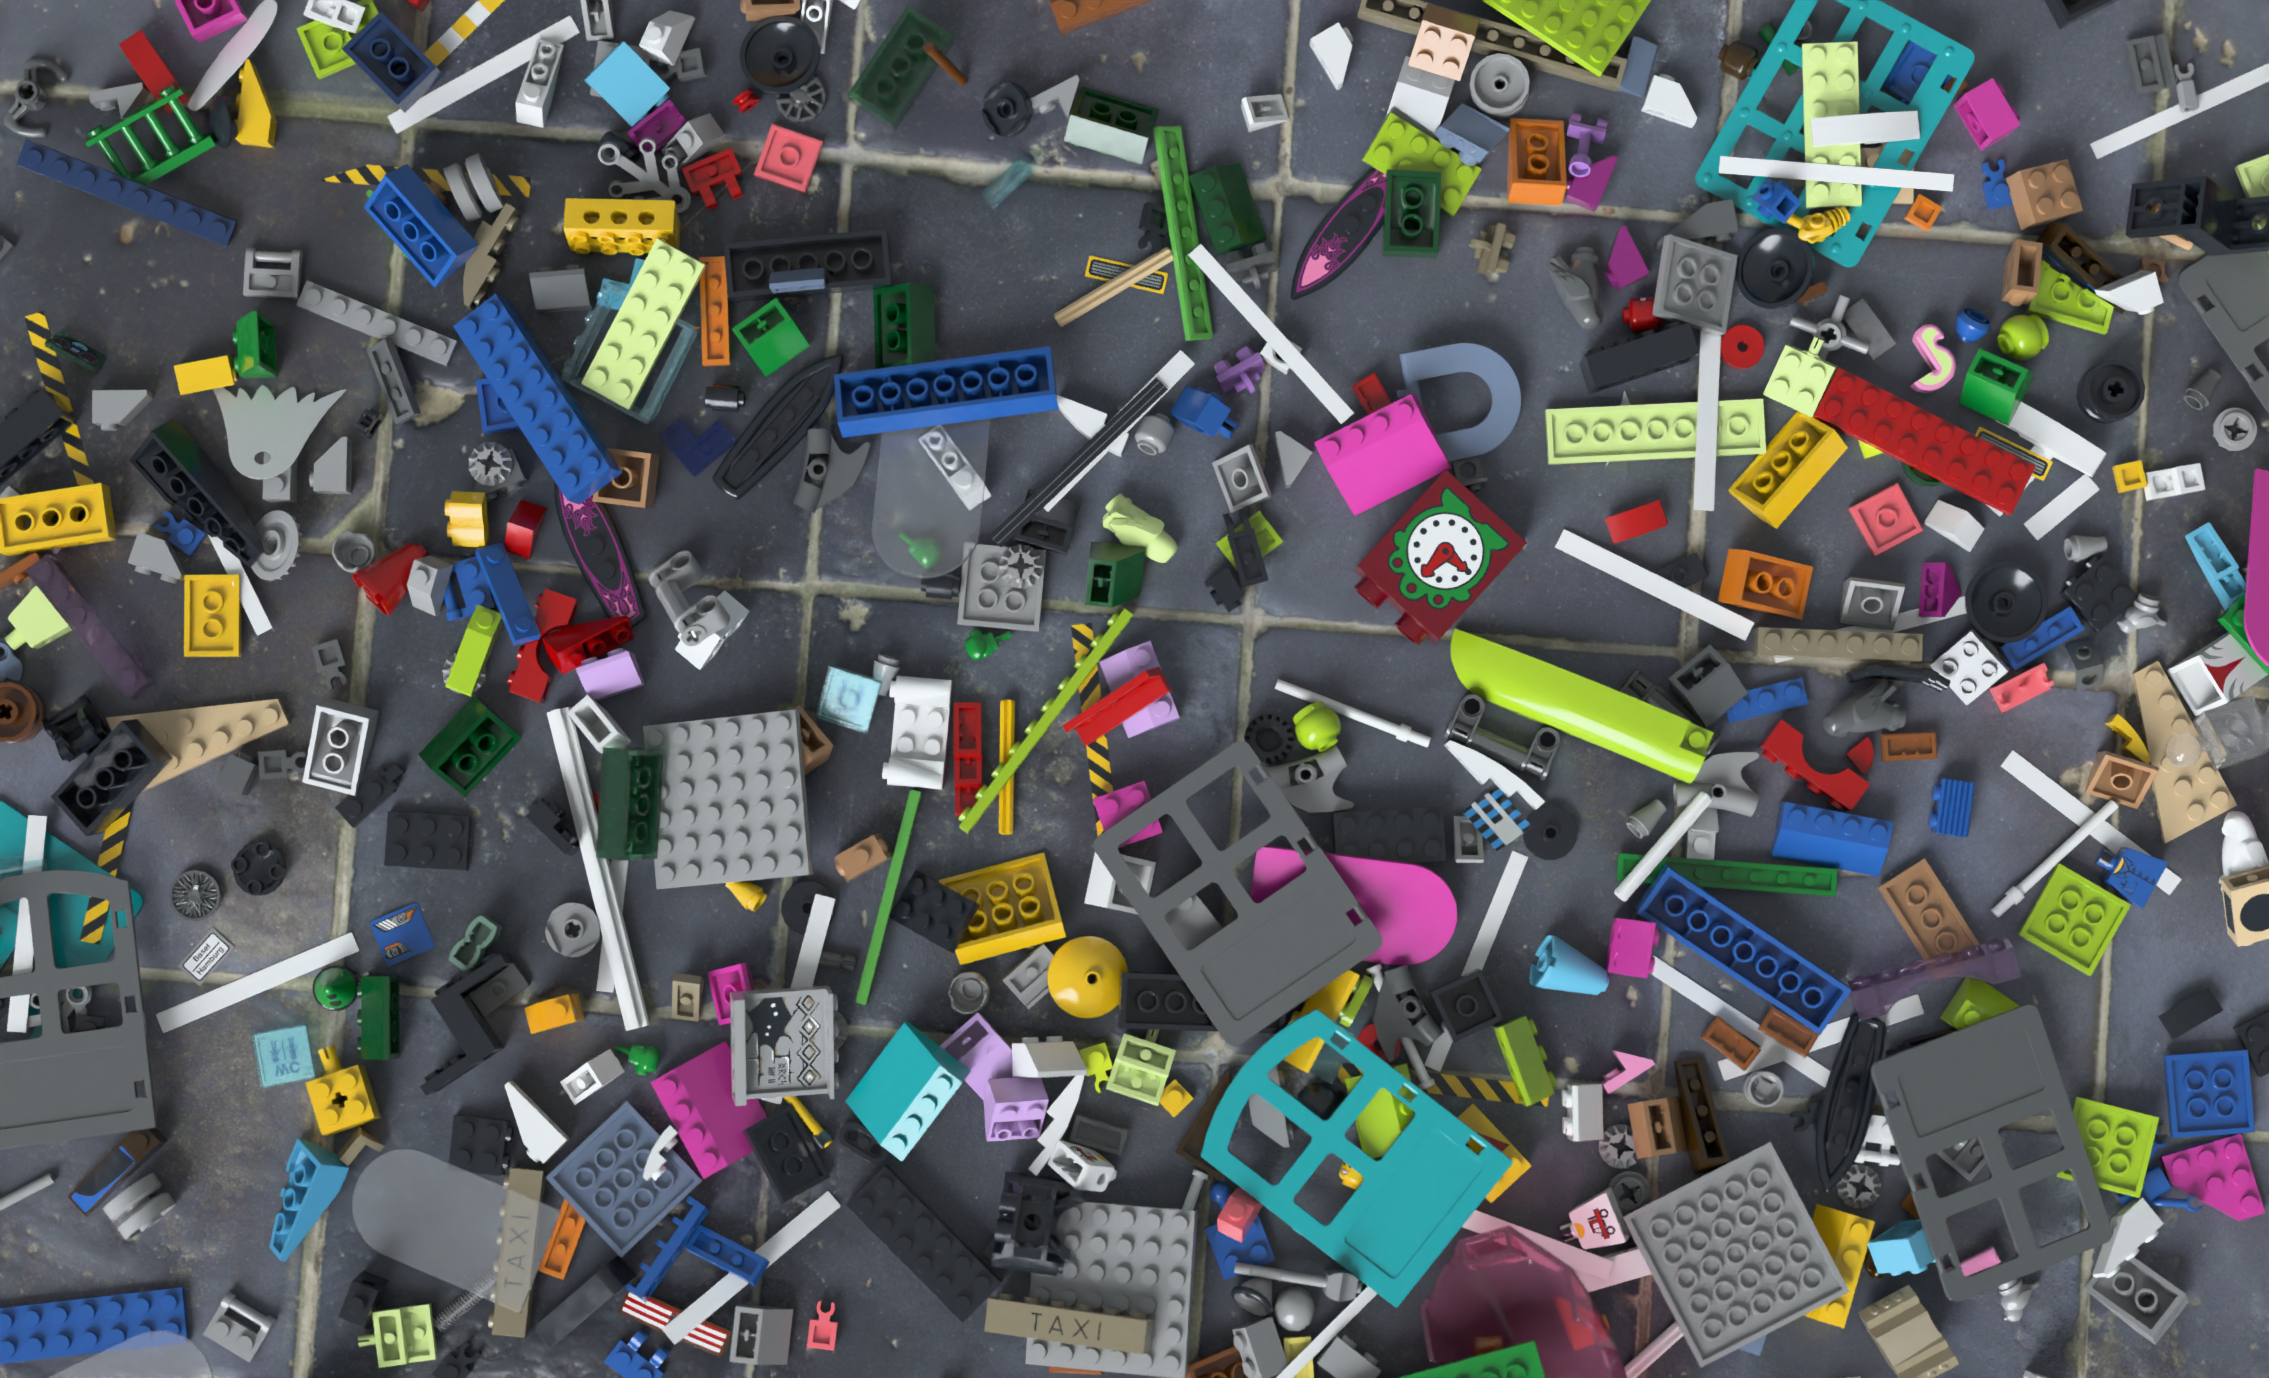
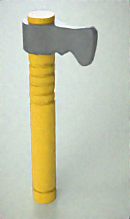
M796 1096L783 1097L789 1105L792 1104L796 1114L813 1132V1139L821 1149L826 1148L833 1142L832 1135L827 1129L824 1130Z

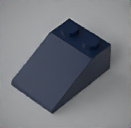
M381 11L342 48L404 113L443 76L439 69Z

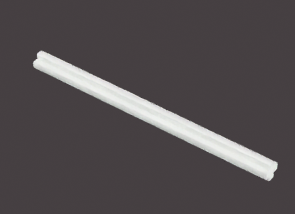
M571 707L556 709L547 712L625 1029L629 1031L648 1026L650 1022L575 722L567 713Z

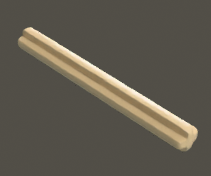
M1168 247L1163 248L1054 314L1055 320L1060 327L1065 326L1172 262L1173 253Z

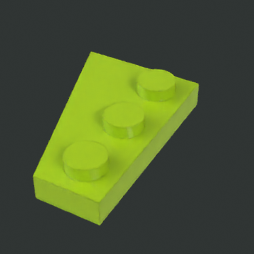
M2041 260L2039 291L2028 304L2026 313L2105 335L2108 332L2114 307L2088 289L2081 288L2072 282L2071 278L2063 273L2060 274L2049 267L2050 264Z

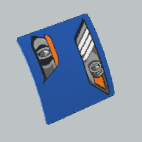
M417 903L403 907L370 922L371 929L387 967L435 948Z

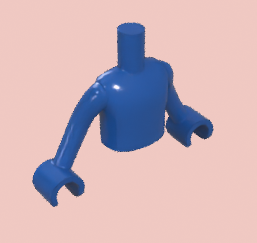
M2156 1131L2155 1135H2158L2162 1131ZM2154 1140L2149 1162L2157 1152L2158 1148H2162L2163 1146H2165L2167 1144V1141L2162 1144H2157ZM2158 1165L2146 1171L2140 1198H2143L2151 1208L2185 1207L2187 1211L2192 1213L2202 1209L2203 1206L2196 1209L2190 1206V1200L2196 1198V1195H2192L2187 1199H2157L2159 1196L2171 1191V1187ZM2121 1193L2117 1195L2122 1205L2136 1198Z

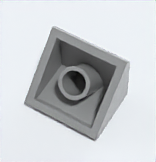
M1253 444L1247 445L1212 463L1231 513L1271 499L1272 494Z
M1854 577L1848 578L1843 582L1839 623L1894 630L1905 584Z

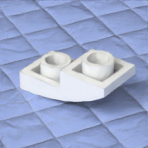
M670 1125L657 1140L648 1157L643 1174L647 1181L651 1178L656 1181L667 1169L664 1166L667 1161L660 1153L662 1150L666 1153L669 1152L678 1142L675 1138L678 1132Z

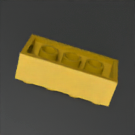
M1797 411L1766 446V453L1759 454L1728 491L1759 519L1777 529L1848 447L1834 429L1813 417Z
M1348 970L1303 1001L1305 1004L1300 1012L1295 1010L1288 1025L1315 1009L1320 1010L1332 1021L1336 1022L1360 975ZM1315 1037L1294 1050L1283 1060L1309 1073L1325 1041Z
M1816 1203L1812 1221L1850 1292L1803 1316L1844 1328L1867 1251V1242L1870 1241L1875 1221Z

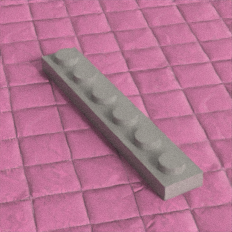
M306 281L296 304L300 308L379 340L392 338L395 346L446 367H449L459 343L454 339L310 281Z

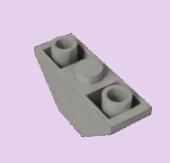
M1276 1065L1269 1071L1268 1077L1279 1086H1285L1283 1070H1277ZM1251 1094L1248 1103L1252 1125L1282 1147H1290L1289 1141L1294 1140L1291 1124H1286L1285 1115L1258 1094Z

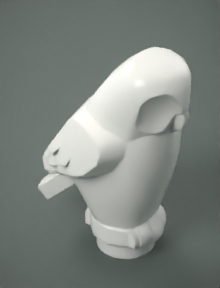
M2229 812L2224 819L2222 833L2225 837L2222 846L2223 875L2219 878L2220 884L2221 878L2269 865L2263 845L2258 839L2249 817L2243 812Z

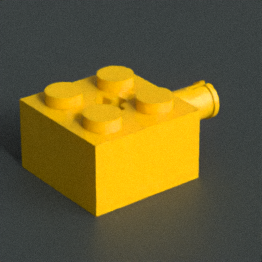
M335 1045L318 1050L325 1074L321 1078L306 1082L321 1134L324 1136H331L381 1118L365 1066L355 1065L347 1069L341 1068ZM342 1096H347L348 1100L344 1102V1105H340L339 1100L342 1099Z

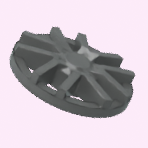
M813 76L811 78L812 81L805 86L785 93L790 94L789 99H780V94H775L777 108L786 119L795 123H806L814 120L821 114L826 103V92L817 77ZM817 84L820 89L810 93L809 89ZM822 94L821 103L813 99V97ZM810 103L819 107L815 113L808 107ZM781 104H790L787 112L784 111ZM794 107L798 109L796 118L790 115ZM803 109H805L811 116L801 118Z

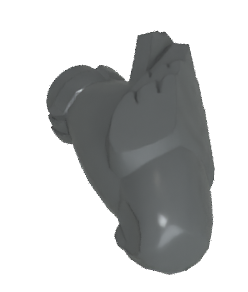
M1589 247L1575 249V253L1570 256V266L1558 255L1549 259L1550 264L1546 266L1564 306L1570 310L1576 322L1584 329H1594L1600 325L1604 313L1603 307L1599 305L1600 285L1596 270L1599 259L1596 255V250Z
M1883 678L1847 697L1841 704L1831 709L1824 716L1823 727L1825 731L1835 737H1845L1848 732L1863 733L1883 728L1895 731L1897 728H1902L1906 721L1905 708L1899 706L1897 702L1885 701L1897 689L1896 684L1893 681L1887 682Z

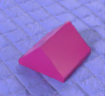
M749 962L707 972L719 1025L731 1023L730 992L755 990Z

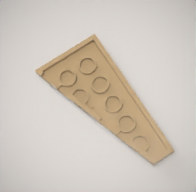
M2155 661L2133 673L2132 678L2137 706L2141 714L2142 733L2145 736L2147 751L2151 759L2149 764L2159 767L2158 773L2152 782V788L2155 792L2158 808L2156 809L2157 816L2160 819L2162 830V844H2165L2237 806L2161 664L2159 661Z
M280 699L106 718L111 731L121 721L138 719L173 758L142 792L291 724Z

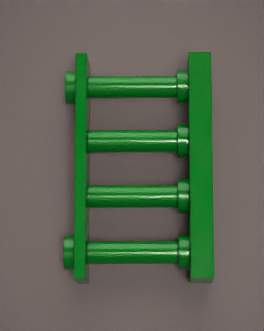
M172 84L159 92L160 97L103 128L102 125L93 128L88 132L89 137L86 138V145L90 147L97 143L116 174L144 185L216 146V140L212 133L209 132L204 135L203 132H199L179 100L178 96L184 94L182 85L175 88ZM166 103L170 104L190 136L188 139L190 143L182 148L179 145H175L154 111ZM145 116L166 149V157L159 161L155 158L152 159L130 123ZM120 129L143 164L141 166L143 170L134 175L132 172L127 171L107 139V136Z

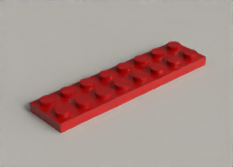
M1841 368L1837 369L1813 415L1814 418L2009 516L2015 509L2036 467Z

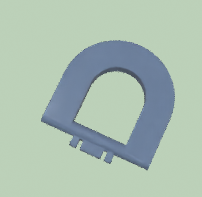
M1458 342L1399 354L1406 389L1396 391L1398 398L1417 394L1422 404L1418 380L1457 372H1471L1479 375L1490 389L1491 405L1484 419L1471 427L1436 434L1448 461L1489 452L1501 444L1511 433L1520 413L1521 392L1513 369L1498 353L1476 343Z

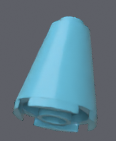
M1548 935L1540 943L1535 953V956L1539 957L1537 965L1532 964L1530 968L1529 979L1531 985L1542 989L1598 995L1601 991L1604 992L1607 989L1609 976H1607L1606 969L1557 936Z

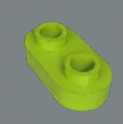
M1364 974L1362 979L1359 978L1352 990L1354 994L1349 1003H1345L1339 1014V1017H1341L1340 1024L1348 1028L1350 1027L1374 982L1373 978Z

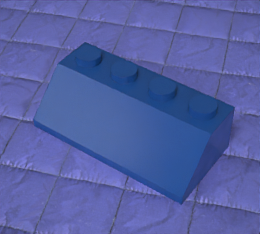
M408 164L386 174L364 206L365 210L434 288L438 287L467 262L479 245Z
M1781 802L1770 856L1879 877L1889 850L1893 822Z

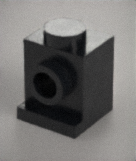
M1228 568L1204 581L1206 589L1212 586L1213 590L1210 594L1217 606L1222 604L1228 613L1242 605L1240 600L1244 598V594Z

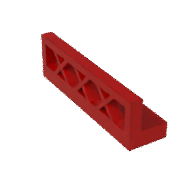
M1160 667L1148 669L1062 726L1066 732L1076 730L1084 745L1088 746L1173 691Z

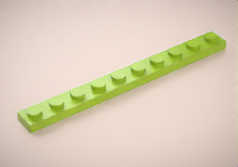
M1124 608L1121 614L1116 611L1107 622L1110 628L1105 635L1101 633L1097 635L1090 645L1094 649L1087 657L1084 654L1074 666L1077 671L1073 677H1065L1057 688L1061 691L1055 700L1051 697L1041 709L1044 712L1039 721L1034 719L1025 730L1028 736L1022 744L1017 741L1008 753L1011 758L1006 765L1000 763L991 776L995 778L989 787L984 784L976 794L975 798L978 799V802L972 809L967 806L958 819L962 823L959 825V828L969 834L1133 617L1132 613Z

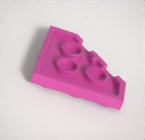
M2241 1133L2159 1156L2169 1184L2190 1195H2196V1199L2216 1208L2231 1218L2240 1221L2265 1213Z

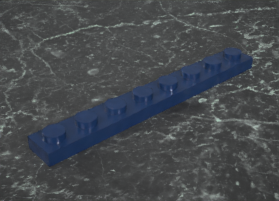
M29 139L25 140L16 164L225 247L228 246L237 223L234 219Z

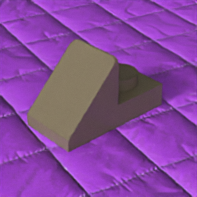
M674 973L672 984V1018L699 1022L705 985L702 976Z

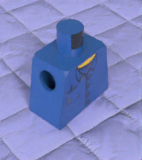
M2121 847L2116 855L2102 849L2095 861L2096 864L2107 869L2102 881L2134 907L2142 909L2168 865L2166 861L2126 847Z

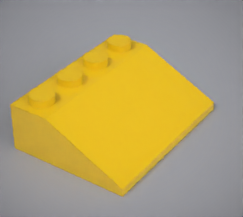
M1044 852L939 880V883L980 905L955 950L960 965L1066 937Z

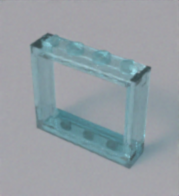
M608 282L607 286L604 285L601 292H598L597 299L599 302L595 310L591 309L585 319L587 327L584 333H579L573 343L575 351L571 359L567 358L563 363L561 380L645 424H653L700 327L679 317L676 325L683 329L643 409L633 405L631 410H628L581 384L583 379L577 376L616 296L619 295L626 298L630 291L614 282Z

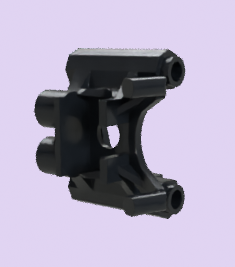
M1006 1171L999 1206L1000 1214L995 1231L991 1266L1057 1276V1273L1063 1274L1064 1261L1075 1263L1077 1255L1059 1241L1057 1223L1064 1211L1082 1205L1086 1200V1194L1076 1190L1066 1180ZM1030 1214L1037 1215L1041 1220L1040 1227L1035 1231L1028 1230L1024 1225L1025 1218ZM1048 1248L1051 1249L1054 1253L1048 1252Z

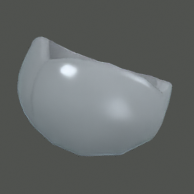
M348 530L336 537L332 545V555L336 563L343 570L355 573L375 561L376 546L366 534Z
M974 971L962 972L952 980L948 995L952 1003L951 1007L964 1015L974 1014L985 1007L989 1001L990 988L982 975Z
M1289 1286L1280 1291L1276 1296L1273 1306V1316L1277 1324L1287 1331L1299 1332L1305 1329L1311 1323L1315 1311V1303L1309 1291L1300 1286Z

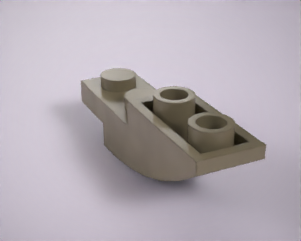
M507 203L492 226L482 221L474 237V240L479 245L466 262L463 280L464 304L472 311L476 306L479 307L483 304L487 296L485 292L490 283L494 284L501 273L499 269L501 264L493 256L500 254L506 243L504 241L508 231L512 232L519 222L517 217L519 212Z

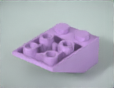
M977 1012L940 1045L942 1049L971 1070L965 1081L983 1101L988 1079L1015 1078L1012 1071V1048L980 1012Z

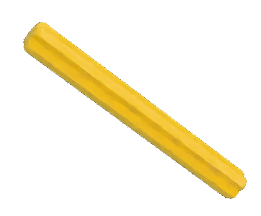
M1007 699L1000 702L999 764L1003 763L1006 765L1011 758L1008 753L1014 746L1015 701ZM1014 774L999 793L998 832L1001 835H1011L1013 833Z

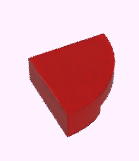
M1865 737L1845 753L1861 775H1864L1869 770L1874 757L1873 746L1868 737Z

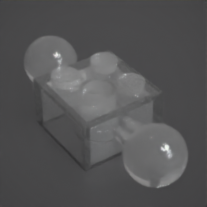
M2252 695L2203 711L2193 721L2199 737L2185 732L2177 733L2166 744L2168 760L2175 766L2183 768L2194 765L2200 759L2201 753L2205 751L2215 771L2263 756L2269 751V706L2264 716H2262Z

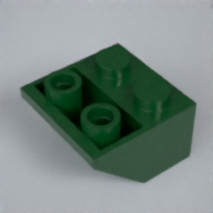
M1091 542L1084 605L1112 608L1139 597L1146 547Z

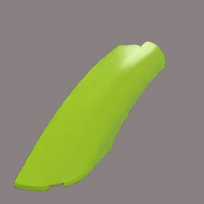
M1454 628L1450 644L1451 661L1461 683L1474 695H1478L1485 701L1532 721L1588 741L1688 784H1691L1696 778L1705 760L1704 756L1714 732L1605 685Z

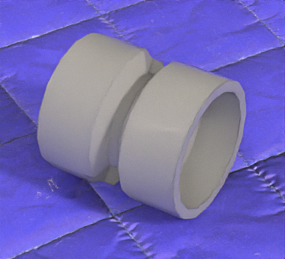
M1762 1070L1753 1071L1746 1076L1742 1085L1744 1097L1753 1105L1765 1108L1772 1107L1783 1096V1083L1778 1076Z

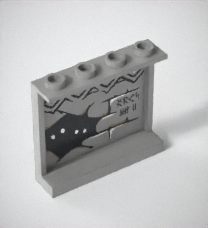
M829 986L730 992L732 1098L735 1106L747 1105V1099L828 1094L830 1099H834V1090L839 1088L838 1073H834V1063H838L839 1060L838 1048L834 1047V1037H838V1023L833 1021V1011L838 1010L837 995L832 993Z

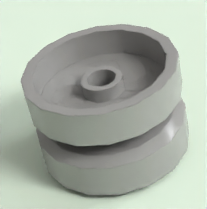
M1497 53L1487 56L1477 63L1471 73L1470 93L1473 104L1479 111L1491 118L1502 120L1516 115L1528 101L1530 80L1527 69L1520 60L1508 54ZM1500 83L1501 86L1505 85V87L1503 89H1497L1495 87V84Z
M479 153L465 159V166L469 176L466 175L463 168L457 163L443 168L450 189L468 223L482 217L479 199L490 213L504 207L498 192L497 183Z
M154 1173L143 1177L128 1187L103 1208L111 1221L119 1220L129 1214L118 1226V1231L126 1241L155 1225L176 1206L169 1193H161L150 1199L160 1190L162 1185Z

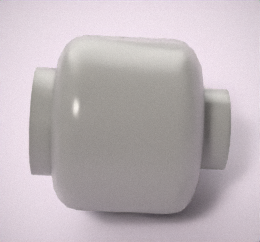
M1161 413L1146 415L1135 433V440L1138 443L1137 447L1149 455L1163 453L1174 436V427L1170 424V419Z

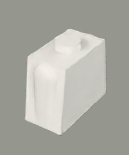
M588 694L567 712L597 751L610 759L615 755L622 754L626 746L631 742L608 711Z

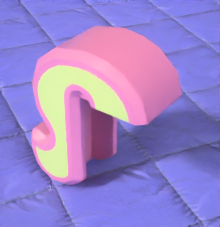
M1932 324L1920 327L1914 333L1912 339L1915 347L1932 372L1910 385V387L1915 392L1925 394L1943 387L1954 376L1957 367L1955 356L1951 351L1937 344V342L1944 338V334L1940 328Z

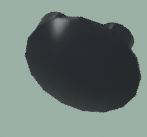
M217 94L213 96L210 104V127L219 147L225 149L230 146L231 138L237 137L238 129L235 121H231V100L229 96Z
M264 841L253 842L244 846L231 862V868L237 885L244 892L254 896L267 895L274 892L282 884L286 875V861L282 852L276 846Z
M1316 1082L1306 1086L1298 1094L1297 1100L1320 1118L1327 1120L1346 1096L1335 1085L1327 1082Z

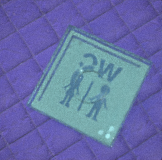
M830 665L815 717L867 734L883 681Z
M307 1024L251 1034L261 1088L317 1078Z

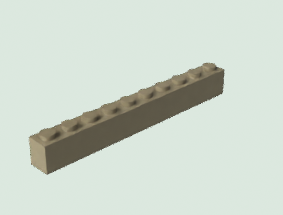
M1362 0L1357 19L1417 35L1426 5L1430 3L1420 0ZM1437 6L1479 19L1470 51L1487 56L1497 53L1508 54L1520 60L1526 67L1617 92L1621 85L1628 59L1614 56L1602 75L1598 77L1529 31Z

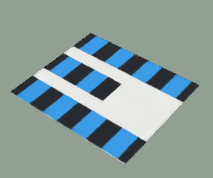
M1495 787L1462 811L1497 852L1532 827L1498 787Z

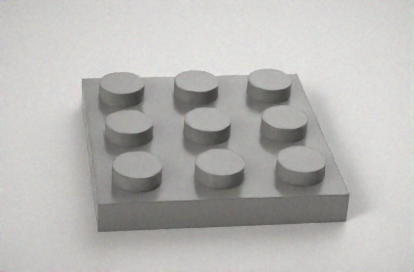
M1674 235L1664 236L1652 315L1674 322L1681 321L1682 324L1690 323L1691 327L1713 334H1726L1738 255Z
M965 543L957 625L1039 632L1046 550L1035 549L1043 562V571L1039 580L1030 587L1015 588L1004 581L999 569L1001 557L1010 547ZM1020 555L1018 563L1009 565V567L1018 569L1020 578H1022L1024 569L1033 567V565L1024 563V559Z

